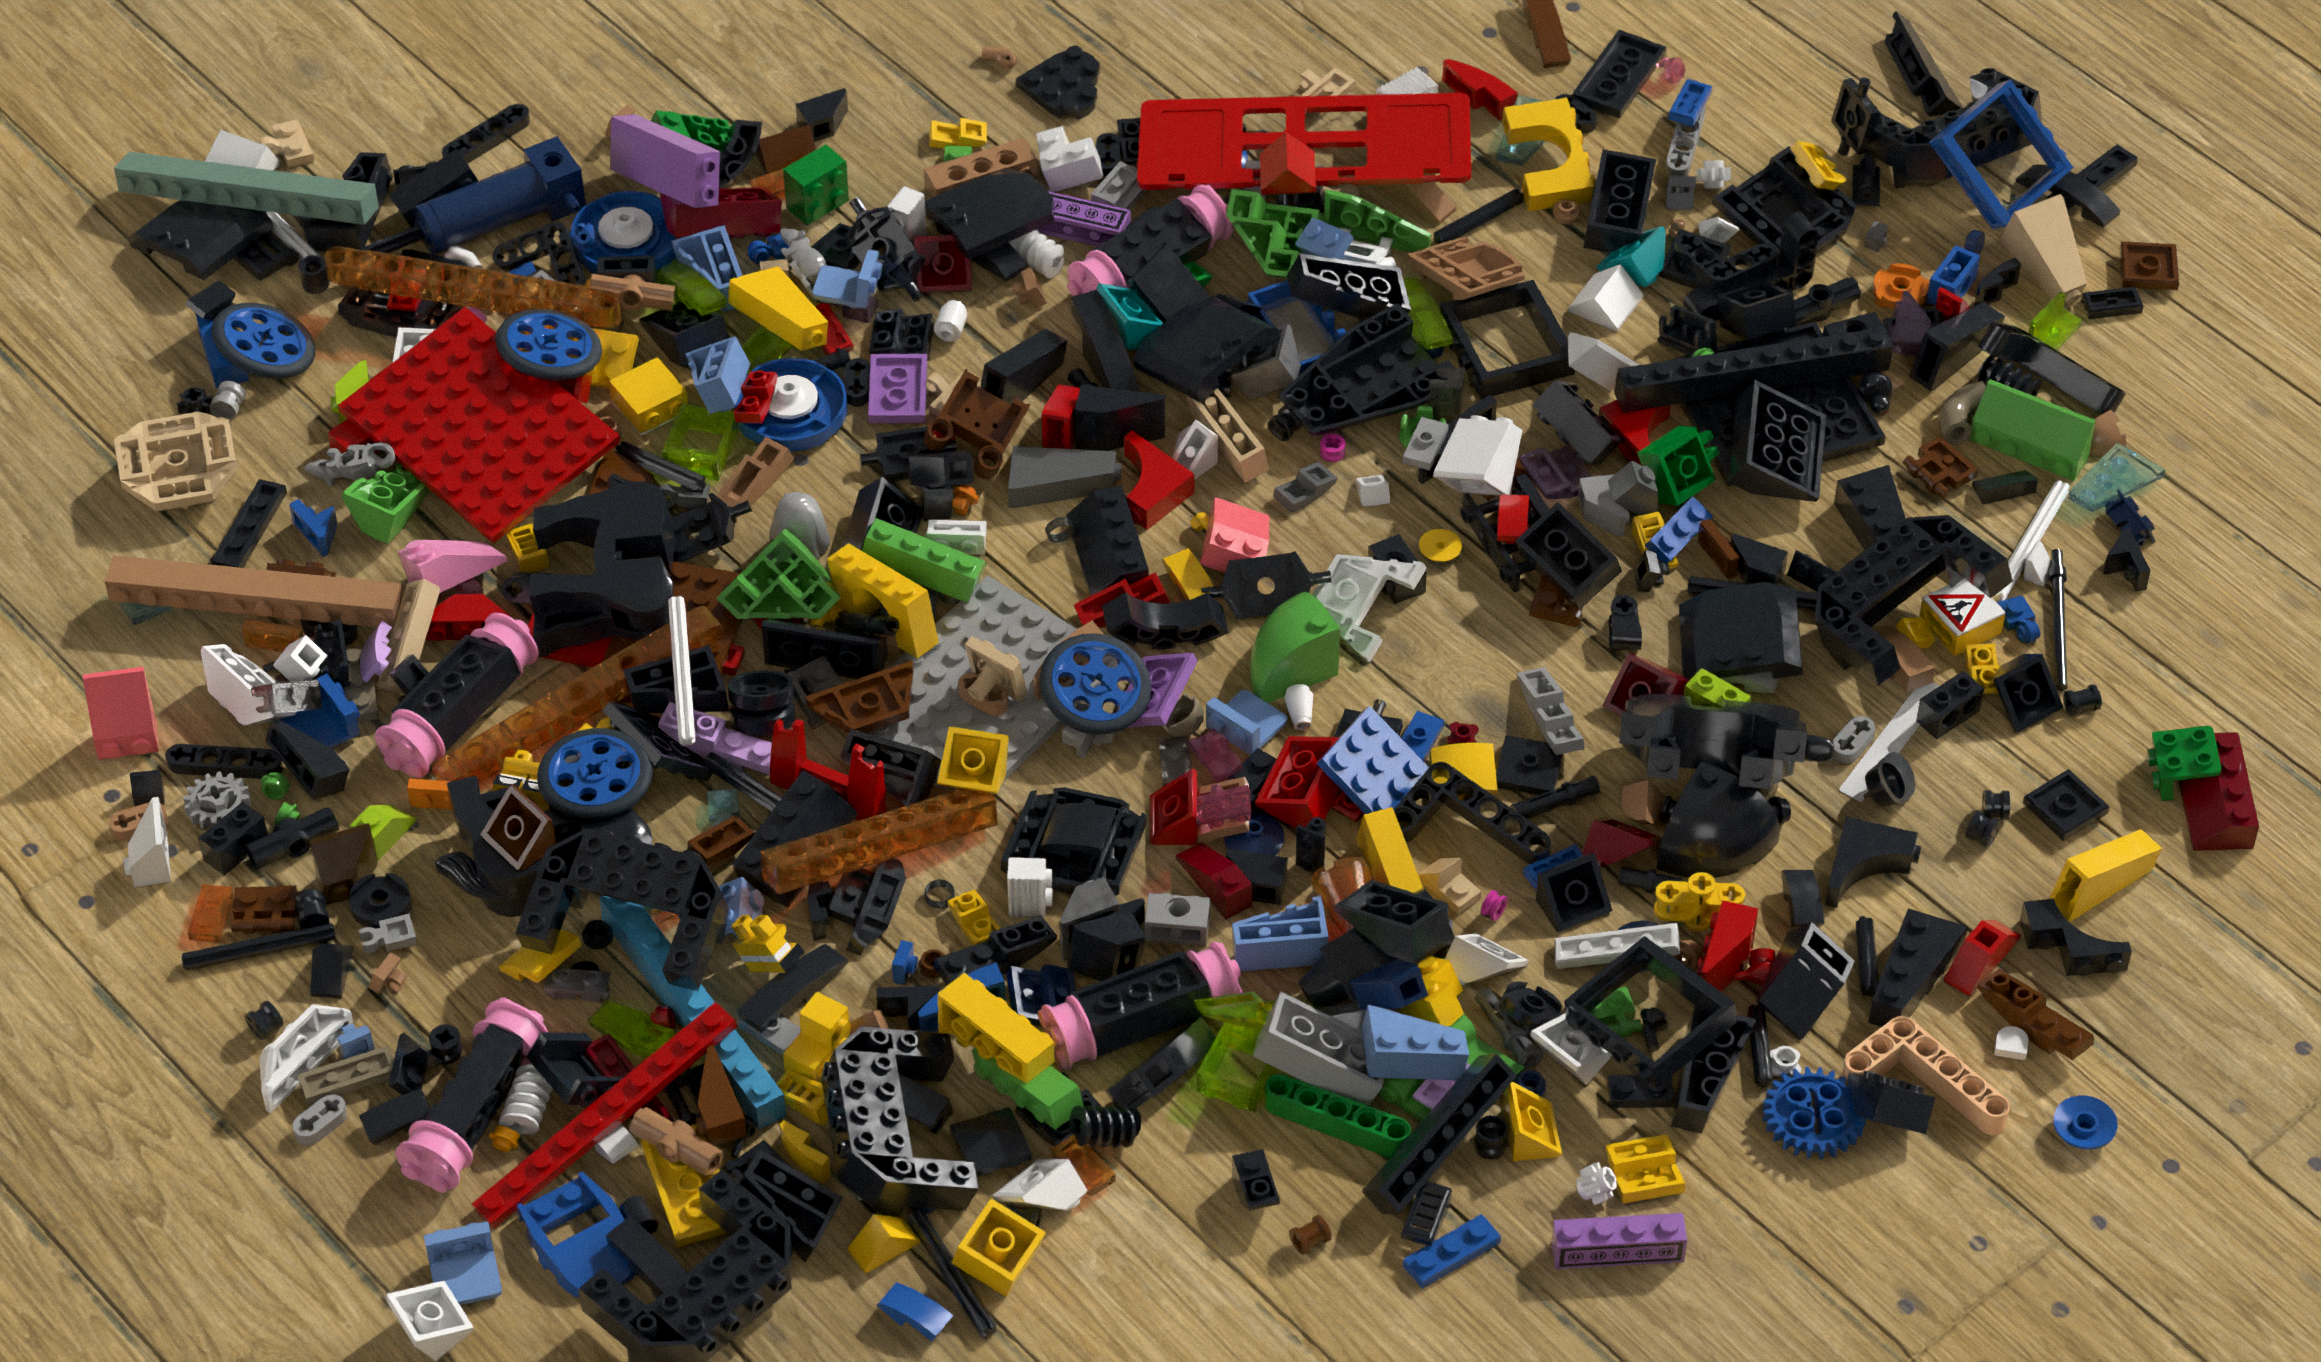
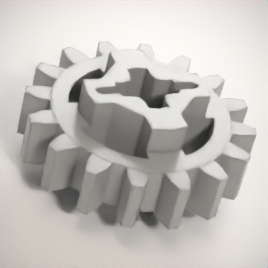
M218 772L214 778H211L209 774H205L206 780L195 779L196 787H187L188 795L183 797L186 816L191 818L193 825L200 823L201 830L216 824L241 802H245L251 807L248 786H244L243 779L241 778L234 780L232 773L227 775L226 778L222 777L221 772Z

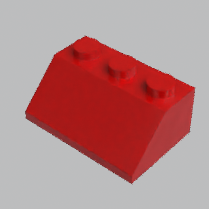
M1288 736L1255 801L1256 806L1294 828H1297V825L1306 827L1314 817H1320L1324 821L1340 788L1316 763L1339 737Z

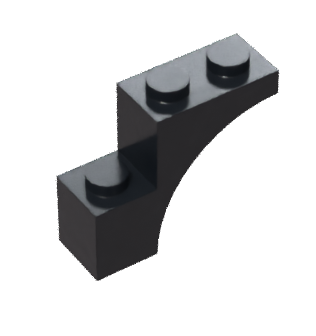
M2054 899L2023 902L2020 923L2027 948L2049 949L2051 947H2058L2066 976H2086L2094 973H2117L2128 970L2132 953L2129 942L2102 940L2080 931L2061 914Z

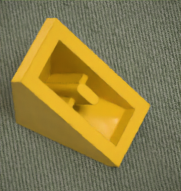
M873 1214L849 1245L848 1252L866 1274L920 1244V1239L902 1217Z

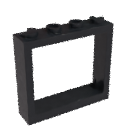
M1534 279L1502 287L1464 300H1453L1440 304V316H1437V320L1440 323V331L1446 334L1450 350L1455 351L1461 370L1466 371L1470 386L1475 387L1481 399L1488 395L1496 396L1575 375V369L1569 366L1568 339ZM1524 305L1552 355L1487 372L1460 322Z
M1646 936L1642 937L1564 1000L1565 1019L1571 1028L1580 1030L1588 1036L1589 1040L1596 1047L1605 1049L1618 1064L1626 1065L1639 1080L1647 1081L1654 1088L1659 1087L1736 1023L1734 1001ZM1643 968H1646L1710 1016L1655 1062L1589 1013Z

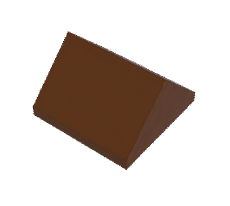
M809 125L760 139L755 155L769 180L782 177L785 167L816 150Z
M511 784L480 834L518 871L524 870L542 858L546 849L556 844L553 821L523 792Z

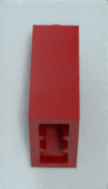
M1057 385L1041 413L1042 448L1073 449L1076 441L1075 407L1080 388Z

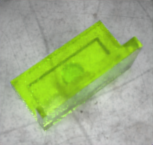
M2059 292L2031 321L2029 327L2031 335L2056 350L2080 328L2082 321L2081 318L2063 309L2066 294Z

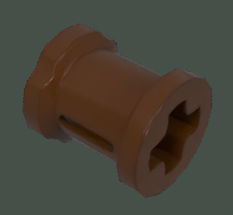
M1320 1215L1312 1217L1310 1223L1300 1228L1294 1227L1289 1230L1290 1240L1301 1255L1309 1253V1248L1322 1241L1327 1243L1332 1239L1331 1230L1327 1222Z

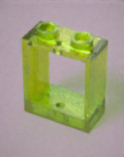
M682 403L662 450V458L699 473L706 479L719 481L738 435V423L735 422L734 412L718 411L710 414L706 407ZM692 429L723 435L716 453L682 447L688 430Z
M1227 1017L1197 1072V1092L1202 1093L1208 1098H1216L1230 1103L1236 1108L1255 1112L1265 1094L1266 1080L1274 1075L1278 1068L1266 1064L1253 1089L1218 1077L1215 1073L1229 1047L1253 1056L1258 1036L1262 1029Z

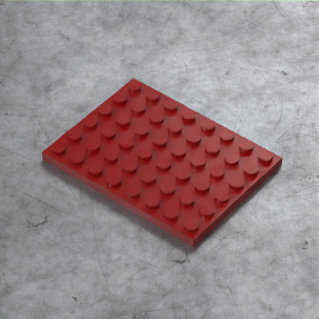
M464 307L338 405V409L342 415L375 443L389 444L394 450L395 460L494 544L534 512V508H539L621 441L620 435L557 382L534 378L511 367L497 350L496 332L467 307Z

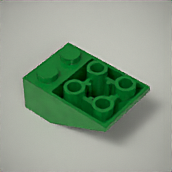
M658 110L655 111L651 119L656 124L720 151V154L725 149L728 130L730 129L727 120Z

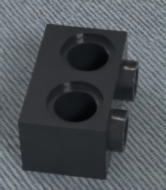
M1962 671L1920 698L1916 722L1937 740L1980 712L1984 688L1966 672Z

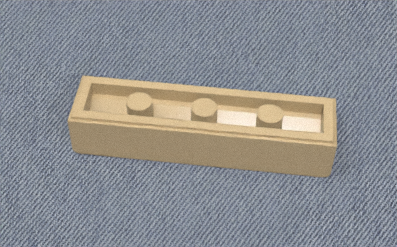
M425 579L407 583L388 644L391 651L385 659L389 664L381 675L378 676L375 690L405 694L389 674L408 655L414 654L419 660L440 593L439 586Z

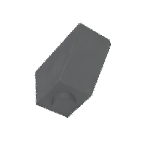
M1631 461L1608 480L1615 503L1638 515L1658 512V490L1655 484V475L1647 466H1641Z

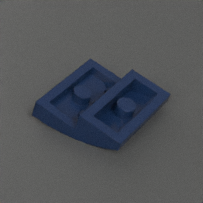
M1044 964L1040 971L1011 966L1006 973L1011 1009L1018 1015H1024L1031 1025L1042 1026L1037 1012L1041 1010L1043 1005L1048 1004L1054 1007L1065 1003L1069 993L1076 991L1073 971H1070L1068 968Z

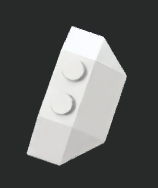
M225 644L202 646L201 656L208 692L218 701L219 705L233 714L239 723L244 726H251L253 724L271 722V719L274 718L282 719L295 715L297 701L291 700L259 666L245 657L233 653L232 649Z
M311 1005L296 1021L287 1025L283 1033L272 1044H268L264 1048L259 1059L261 1090L266 1111L272 1113L300 1085L297 1074L316 1069L339 1046L337 1037L343 1035L341 1028L353 1023L351 1011L346 1008Z

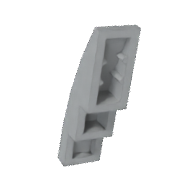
M1543 667L1517 673V679L1527 704L1555 755L1583 750L1584 738L1574 726V717L1564 703L1563 691L1547 669Z

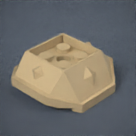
M202 412L141 421L126 434H121L114 439L122 488L154 511L178 507L186 510L190 505L214 501L237 469L229 419L216 418Z

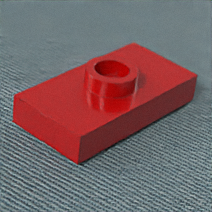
M822 303L815 306L828 321L826 344L820 346L824 354H831L838 347L840 349L845 348L847 352L852 351L854 344L830 305Z

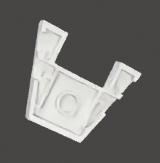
M1337 554L1327 571L1330 570L1331 576L1323 577H1331L1332 583L1318 584L1312 595L1323 604L1340 627V637L1366 662L1370 663L1381 645L1382 639L1379 635L1359 627L1387 580H1392L1414 590L1427 568L1424 563L1418 561L1403 563L1398 562L1397 559L1381 561L1373 560L1372 557Z

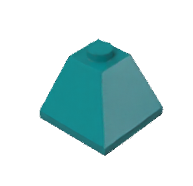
M1660 226L1643 231L1641 239L1609 253L1596 266L1597 269L1601 272L1621 264L1637 286L1647 287L1657 280L1656 275L1664 268L1665 228Z
M1102 283L1097 285L1098 293L1115 323L1124 347L1129 350H1138L1143 339L1163 323L1135 289Z

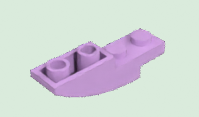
M669 702L658 723V727L679 742L676 703ZM693 709L695 743L693 745H686V748L704 758L709 753L714 752L742 771L744 767L770 775L771 742L726 728V720Z

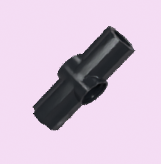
M1847 277L1828 286L1824 284L1811 286L1807 295L1794 300L1797 325L1811 319L1815 321L1826 320L1829 318L1832 310L1860 299L1861 290L1859 289L1858 282L1853 277Z
M325 807L298 821L294 818L283 819L275 826L272 833L245 845V850L253 867L259 869L286 855L291 858L304 855L310 849L309 840L339 831V824L330 807Z

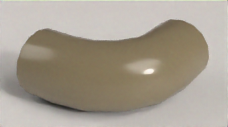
M1983 381L1956 390L1944 401L1938 418L1941 432L1949 444H1960L1970 437L1972 429L1967 418L1977 411L1986 388Z

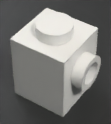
M305 635L289 644L273 666L293 685H296L303 680L307 682L312 680L319 672L320 668L318 667L327 655Z

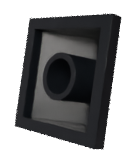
M1595 853L1587 854L1538 873L1536 902L1557 932L1613 911Z

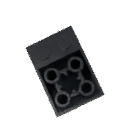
M1812 922L1787 932L1756 1002L1798 1040H1801L1845 984L1854 960Z

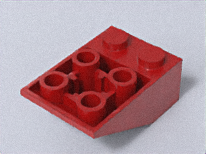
M1722 900L1719 912L1713 911L1709 927L1712 930L1709 935H1706L1702 952L1704 955L1702 959H1699L1696 974L1720 992L1724 991L1734 982V974L1744 972L1748 967L1750 951L1754 945L1759 908Z

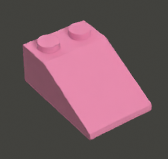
M416 540L408 543L405 549L398 551L408 582L425 579L439 586L440 593L507 562L504 554L484 541Z

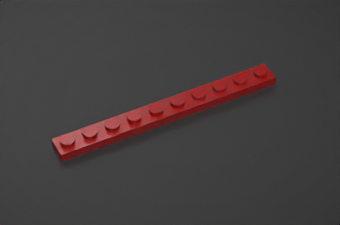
M714 1002L471 1203L474 1210L495 1229L517 1211V1205L521 1203L524 1205L706 1054L707 1047L717 1045L738 1027L736 1020L718 1003Z

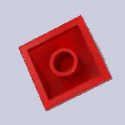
M1287 132L1260 153L1261 195L1316 192L1314 151Z
M1193 768L1150 795L1149 842L1151 844L1197 845V771Z

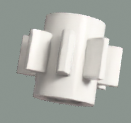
M1724 160L1703 161V168L1697 169V182H1704V189L1724 188V181L1731 180V167L1725 168Z
M1596 1162L1579 1171L1581 1177L1577 1178L1576 1186L1583 1199H1592L1594 1205L1614 1196L1612 1190L1616 1188L1617 1182L1610 1168H1601L1599 1162Z

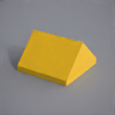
M949 726L937 784L997 794L1006 776L1008 735Z
M1511 1082L1504 1091L1503 1113L1508 1127L1507 1134L1512 1160L1523 1161L1555 1158L1562 1155L1552 1102Z

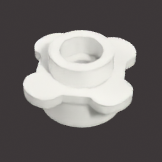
M1781 1046L1770 1051L1772 1074L1774 1076H1780L1783 1073L1792 1075L1793 1069H1797L1801 1073V1067L1798 1065L1800 1053L1789 1046Z

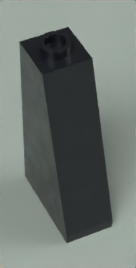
M1982 302L1925 331L1909 377L1929 391H1933L1983 351L1978 345L1992 321L2003 323L2005 316Z
M1045 328L985 363L980 388L1009 404H1012L1014 398L1023 402L1064 363L1068 340Z

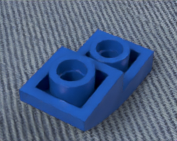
M897 1282L876 1305L901 1327L907 1321L931 1342L953 1317V1314L934 1300L915 1289Z

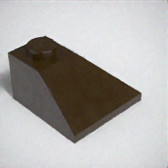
M369 823L309 840L317 880L321 891L325 894L327 905L349 899L352 886L362 877L372 874L378 866Z

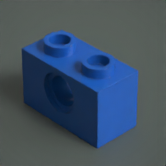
M1955 245L1930 278L1926 302L1936 306L1937 292L1940 287L1963 298L1976 280L1980 255Z

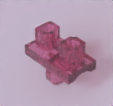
M1213 728L1202 737L1190 739L1189 747L1196 754L1201 764L1208 769L1216 783L1226 781L1232 774L1243 770V763L1228 746L1227 738Z
M1215 784L1211 786V793L1197 796L1196 822L1199 826L1207 824L1210 829L1221 827L1227 819L1235 818L1239 823L1250 821L1251 799L1248 785L1223 790L1220 784Z

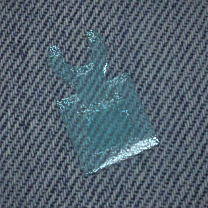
M737 789L707 791L709 822H714L713 827L734 815L739 817Z

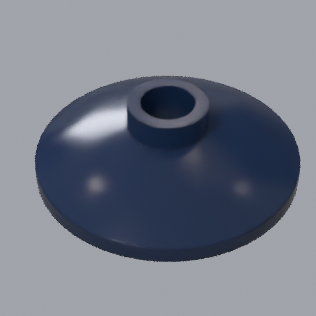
M1249 813V832L1224 837V843L1226 848L1231 850L1277 855L1284 845L1285 836L1280 823L1271 816L1262 813Z

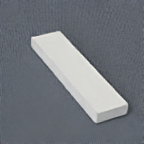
M1677 923L1555 938L1556 968L1564 969L1611 963L1644 936L1670 955L1680 954Z

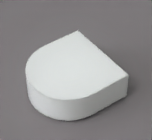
M2014 1026L2002 1028L1997 1034L1994 1055L2026 1060L2028 1049L2027 1034L2022 1029Z

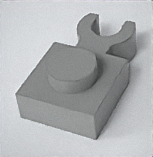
M409 914L379 921L380 928L378 929L365 927L359 930L361 941L371 939L362 943L364 953L375 952L380 946L384 945L387 952L417 945Z

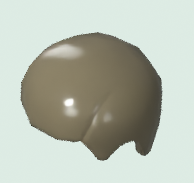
M1183 694L1181 699H1178L1166 725H1161L1168 735L1176 738L1189 737L1199 729L1204 720V711L1196 696L1190 697L1187 694Z

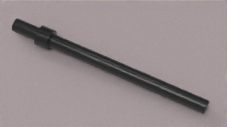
M2054 549L2051 551L2052 566L2049 568V581L2052 583L2055 687L2058 691H2064L2068 688L2064 583L2067 580V571L2063 566V551Z

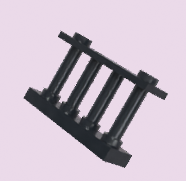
M1526 474L1515 477L1514 490H1512L1510 495H1529L1528 524L1532 526L1549 508ZM1469 493L1463 494V507L1460 508V513L1464 523H1469L1499 569L1502 581L1508 583L1514 593L1519 591L1520 575L1536 569L1528 561L1515 564L1509 554L1519 551L1517 545L1502 544L1501 541H1497L1498 522L1490 525L1484 517L1488 513L1499 510L1500 498L1476 505Z

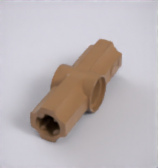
M592 274L589 299L619 303L622 305V308L629 311L637 310L641 306L668 311L673 309L675 286L645 282L641 276L635 274L627 275L624 278Z
M647 1107L644 1109L640 1108L634 1114L630 1124V1132L654 1145L658 1153L667 1161L676 1163L680 1160L705 1176L713 1175L719 1168L720 1162L723 1159V1152L697 1137L696 1132L687 1123L681 1120L673 1123Z

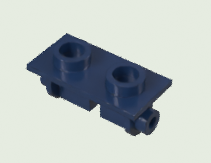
M2118 489L2119 499L2108 501L2105 504V513L2117 527L2127 522L2126 525L2120 528V531L2122 532L2124 529L2129 528L2139 547L2145 544V539L2148 537L2154 544L2156 541L2151 531L2155 528L2146 515L2141 517L2137 512L2139 507L2131 496L2125 497Z

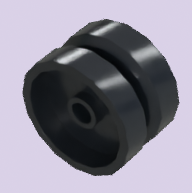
M769 670L752 671L733 677L728 682L729 702L732 704L730 706V726L735 731L749 735L773 734L774 724L778 719L783 721L784 729H789L795 721V706L791 701L794 698L793 679L789 675Z

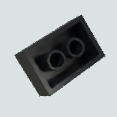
M1559 502L1515 540L1520 554L1578 610L1583 608L1622 572L1618 559Z

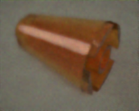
M1349 857L1333 861V868L1325 870L1323 866L1311 878L1313 889L1318 896L1321 895L1323 905L1342 935L1354 927L1335 912V905L1372 880L1369 862L1366 864L1365 859L1361 857Z

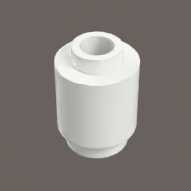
M955 300L944 304L934 325L936 336L943 341L952 342L958 340L967 319L966 307L961 302Z

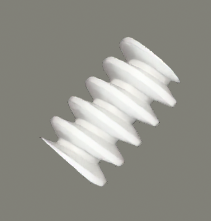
M1037 230L1009 242L1029 267L1036 269L1038 273L1044 274L1046 278H1053L1061 271L1064 264L1062 256L1063 246L1055 245L1053 240H1047V237L1044 234L1039 235Z
M528 1064L518 1067L509 1096L505 1102V1107L501 1113L502 1117L499 1120V1125L511 1128L519 1134L532 1135L538 1132L539 1123L543 1119L542 1113L546 1110V1103L550 1098L549 1093L553 1089L533 1065Z

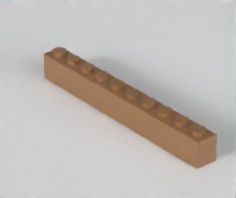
M113 555L105 578L109 601L120 603L126 602L149 606L156 605L263 617H279L292 620L302 619L322 623L341 620L342 624L377 627L383 620L392 627L391 629L394 627L403 598L401 583Z

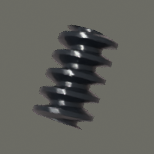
M1992 355L1988 356L1979 368L1977 382L1983 381L1986 386L1991 379L2036 397L2042 384L2040 379H2036L2031 384L2032 374L2028 373L2022 378L2024 373L2022 368H2018L2013 372L2014 363L2009 362L2004 367L2006 360L1998 358L1994 361L1995 357Z
M1078 1105L1070 1113V1129L1079 1146H1086L1088 1143L1091 1147L1099 1144L1102 1147L1109 1145L1120 1147L1122 1145L1124 1148H1129L1141 1130V1114L1135 1107L1127 1109L1125 1107L1105 1108L1098 1106L1094 1108L1092 1106L1082 1107Z

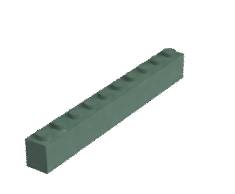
M130 151L114 167L119 192L363 225L379 208L375 184Z

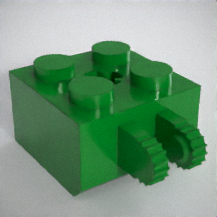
M1677 426L1637 452L1641 465L1650 468L1655 475L1658 504L1678 506L1715 481V475L1709 461L1719 455V450L1716 446L1706 449L1703 447V445L1714 438L1710 430L1698 433L1696 427Z

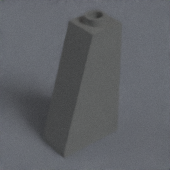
M1013 446L1008 485L1009 508L1086 497L1094 490L1115 487V480H1121V463H1116V451Z

